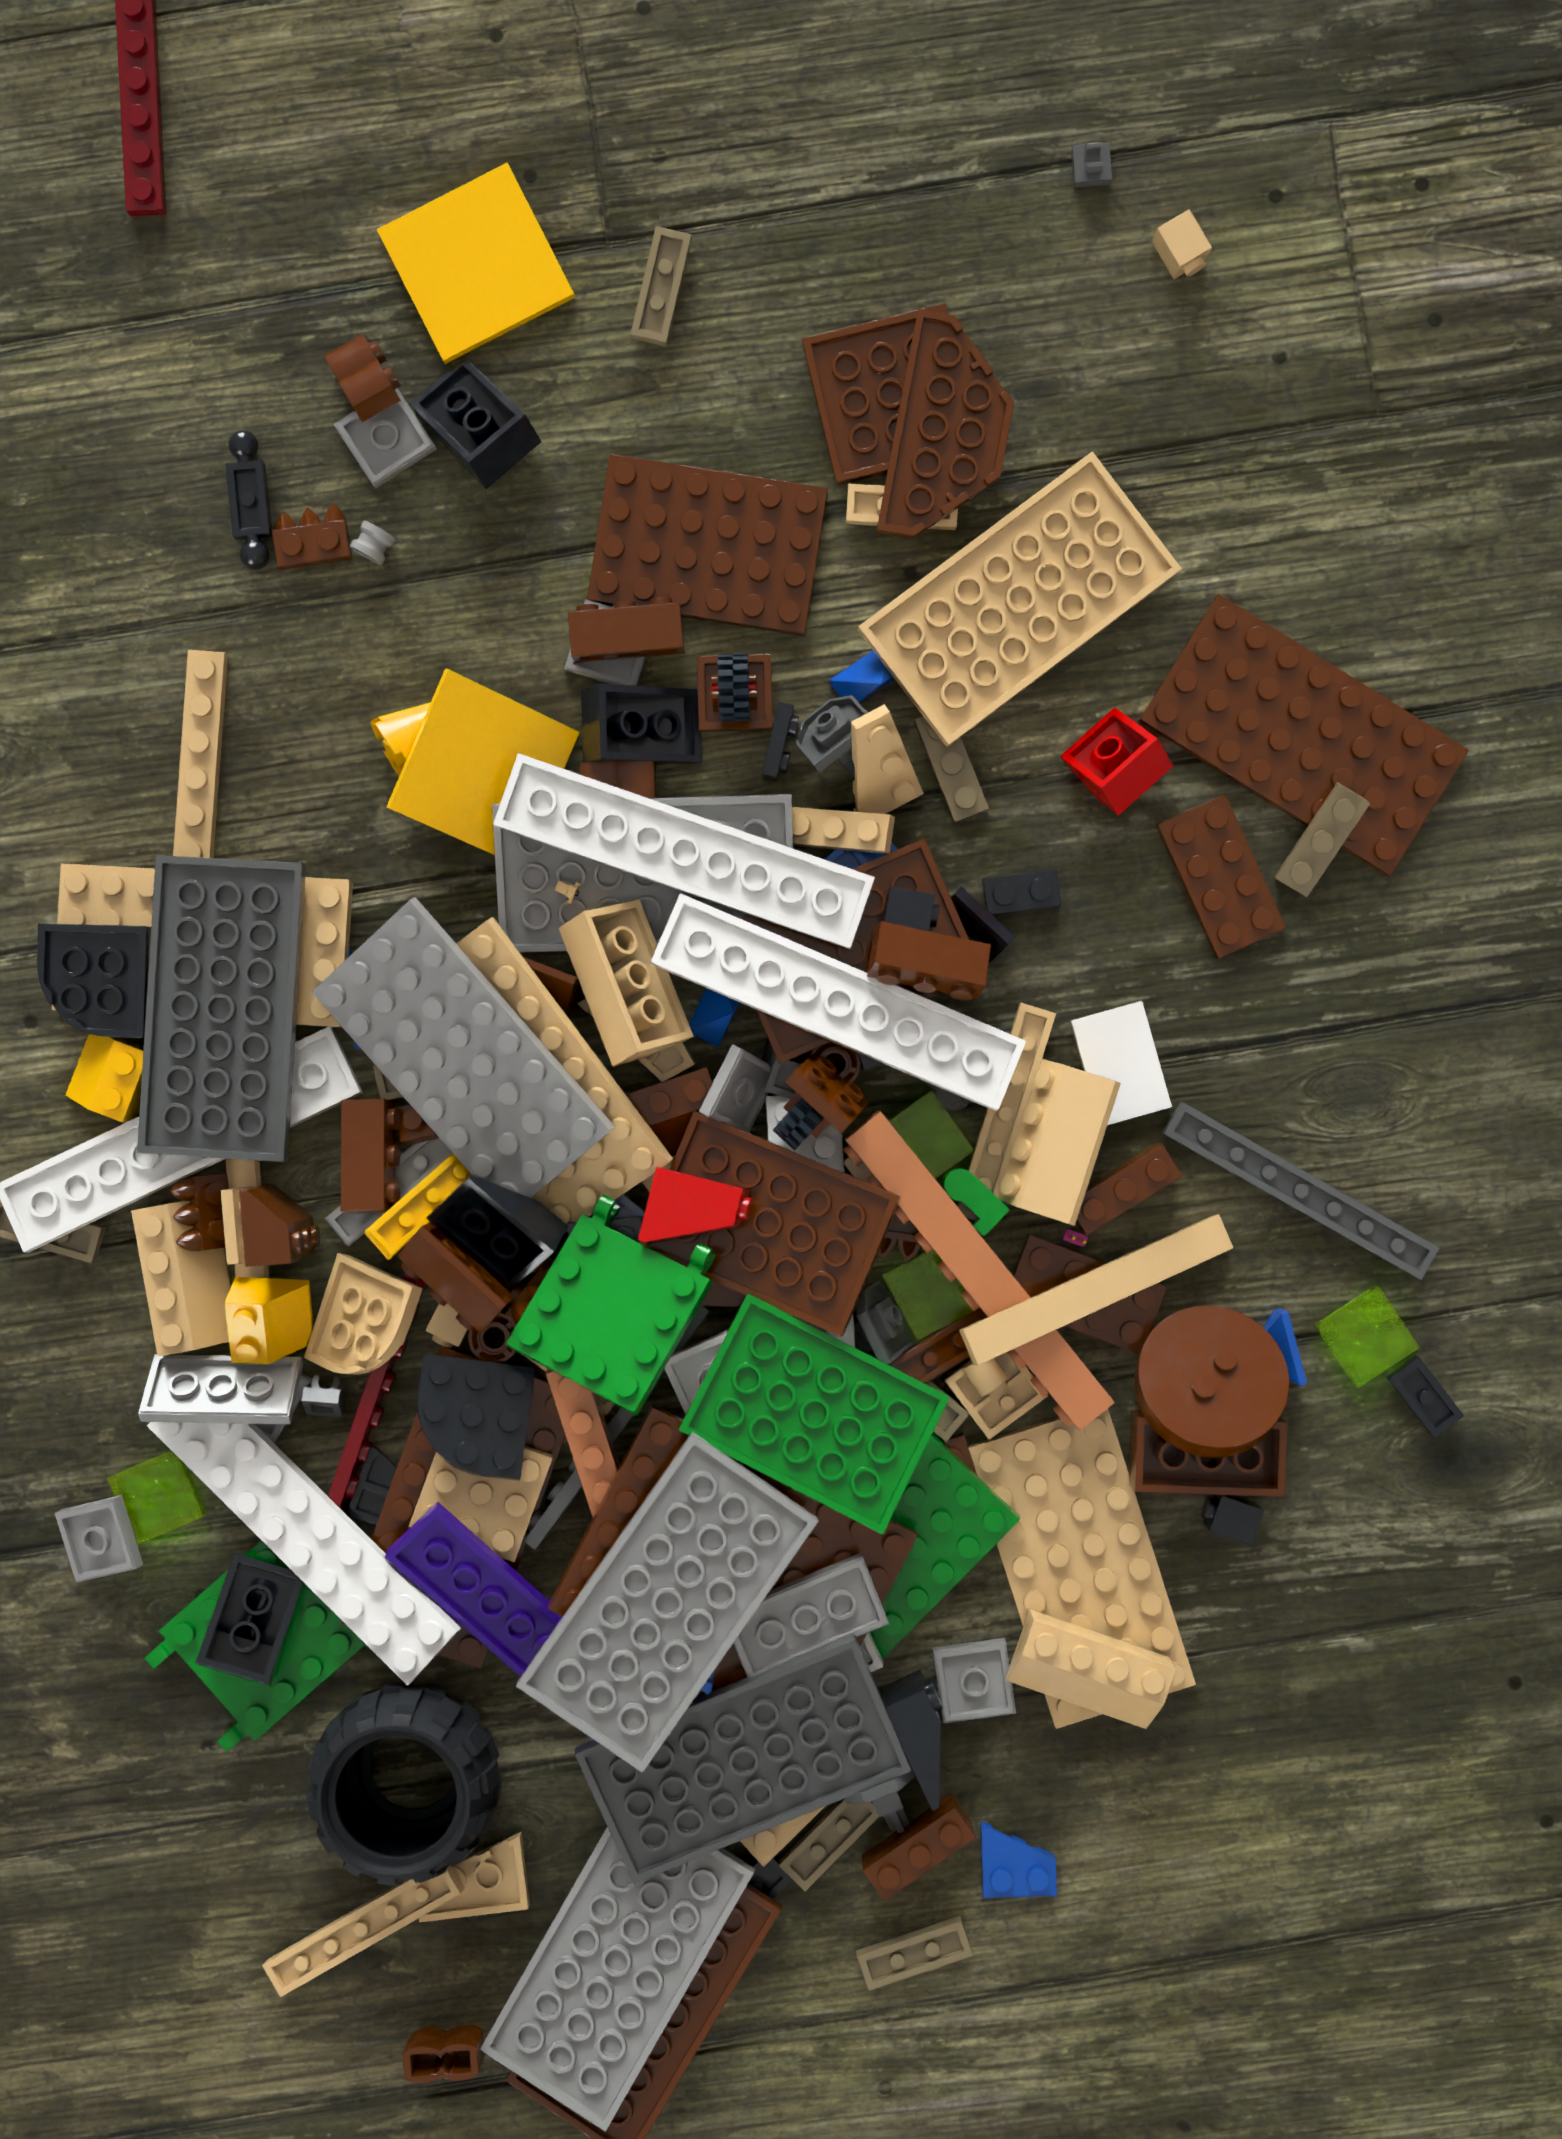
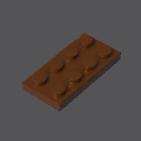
M1226 794L1156 825L1216 959L1286 928Z
M1028 1234L1013 1276L1030 1298L1107 1263ZM1156 1283L1065 1325V1327L1140 1355L1143 1345L1150 1335L1168 1286Z

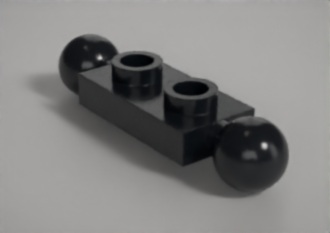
M239 430L231 435L228 443L231 454L237 458L238 462L225 464L232 534L236 540L246 539V543L240 549L242 563L249 569L259 570L264 568L270 559L269 550L261 542V538L273 537L266 465L263 460L253 461L252 459L257 454L259 448L257 438L249 431Z

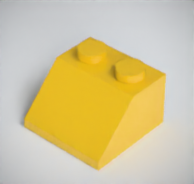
M89 1034L66 1096L88 1110L122 1123L137 1118L140 1111L144 1046L120 1037H104Z
M235 1276L225 1301L231 1363L270 1364L308 1346L313 1331L309 1280Z

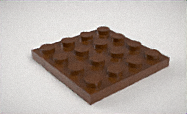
M946 303L924 308V310L948 314ZM918 310L802 338V345L836 486L887 474Z

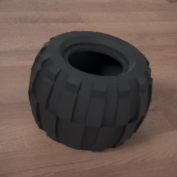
M404 1682L384 1685L381 1690L375 1692H364L349 1702L331 1720L314 1747L308 1766L310 1783L306 1788L309 1816H311V1820H316L318 1824L316 1836L327 1853L334 1852L344 1861L342 1867L357 1877H360L363 1873L378 1878L377 1884L400 1886L405 1880L413 1879L415 1883H422L445 1873L447 1867L451 1864L457 1865L462 1862L478 1846L482 1836L491 1824L501 1791L502 1774L497 1762L499 1753L491 1731H488V1728L483 1729L478 1721L480 1714L466 1700L461 1703L447 1695L448 1689L431 1683L427 1684L425 1688L413 1687V1683L407 1686ZM383 1738H410L432 1748L445 1761L452 1773L453 1780L448 1791L435 1803L422 1808H404L387 1800L376 1787L371 1770L374 1750Z

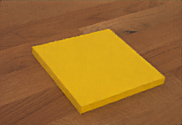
M508 162L376 229L444 364L575 298Z
M445 669L386 808L495 855L492 805L501 803L518 753L564 769L580 732L458 673Z

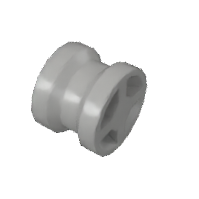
M364 520L360 526V536L358 539L352 540L349 547L366 559L382 566L386 559L385 551L388 547L394 545L396 539L383 529Z

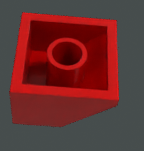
M1115 707L1060 756L1089 791L1118 816L1173 767L1158 738Z

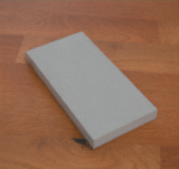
M154 1354L138 1413L140 1421L291 1424L303 1368L302 1357H283L270 1364L231 1363V1356L165 1355L157 1357V1354Z
M861 1552L769 1591L734 1641L735 1648L748 1678L854 1634L857 1638L889 1624Z

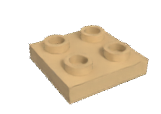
M1007 1352L976 1366L973 1365L970 1359L944 1378L945 1382L989 1440L1048 1397L1047 1395L1043 1398L1030 1382V1379L1034 1376L1026 1365L1020 1369Z

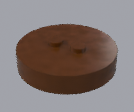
M1197 1306L1180 1310L1168 1316L1152 1330L1143 1345L1136 1364L1134 1386L1141 1412L1159 1436L1185 1452L1216 1458L1243 1453L1266 1438L1286 1405L1289 1393V1374L1285 1358L1276 1341L1256 1321L1228 1308Z

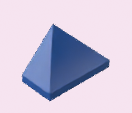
M872 651L830 679L829 683L839 697L852 695L862 704L896 680L874 651Z
M706 988L689 1023L693 1035L719 1047L740 1002Z
M1282 1308L1275 1309L1263 1328L1272 1336L1282 1351L1288 1368L1289 1380L1299 1386L1305 1385L1307 1381L1289 1312Z

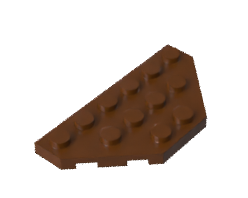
M918 309L876 533L914 539L1000 479L1014 401L1008 392L1004 391L993 375V370L978 348L974 347L968 339L955 315Z

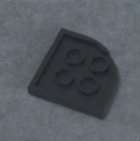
M38 923L37 971L39 982L48 1003L54 1006L65 1019V1022L80 1031L96 1036L144 1038L151 927Z
M424 1353L417 1394V1413L425 1438H427L431 1446L445 1462L458 1470L476 1476L519 1481L521 1478L535 1368Z

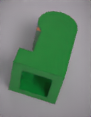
M953 1168L944 1175L942 1180L944 1191L953 1200L961 1201L977 1216L971 1224L982 1236H985L1010 1210L968 1170Z

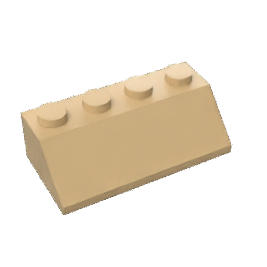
M640 899L583 911L559 927L560 934L612 1066L644 1058L694 1037L668 971L650 964L658 945Z
M1042 1059L1039 1070L1035 1075L1028 1104L1023 1112L1020 1129L1012 1146V1153L1005 1175L1001 1180L997 1198L1018 1208L1075 1226L1121 1083L1067 1065Z
M190 1201L167 1203L131 1211L157 1357L229 1342L225 1301L232 1283L226 1260V1249L189 1251L176 1244L179 1236L185 1231L192 1229L193 1226H186L177 1222L173 1215L179 1208L189 1204Z
M1029 1609L1005 1679L1017 1685L1147 1729L1165 1704L1176 1668L1167 1656Z

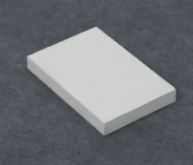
M1142 1001L1070 1021L1083 1070L1121 1083L1108 1125L1172 1107Z

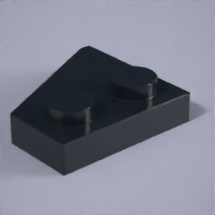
M372 1446L366 1463L363 1465L359 1476L360 1480L356 1492L347 1510V1515L373 1524H377L397 1468L376 1446Z

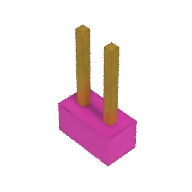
M1066 1228L1062 1239L1084 1247L1088 1236Z

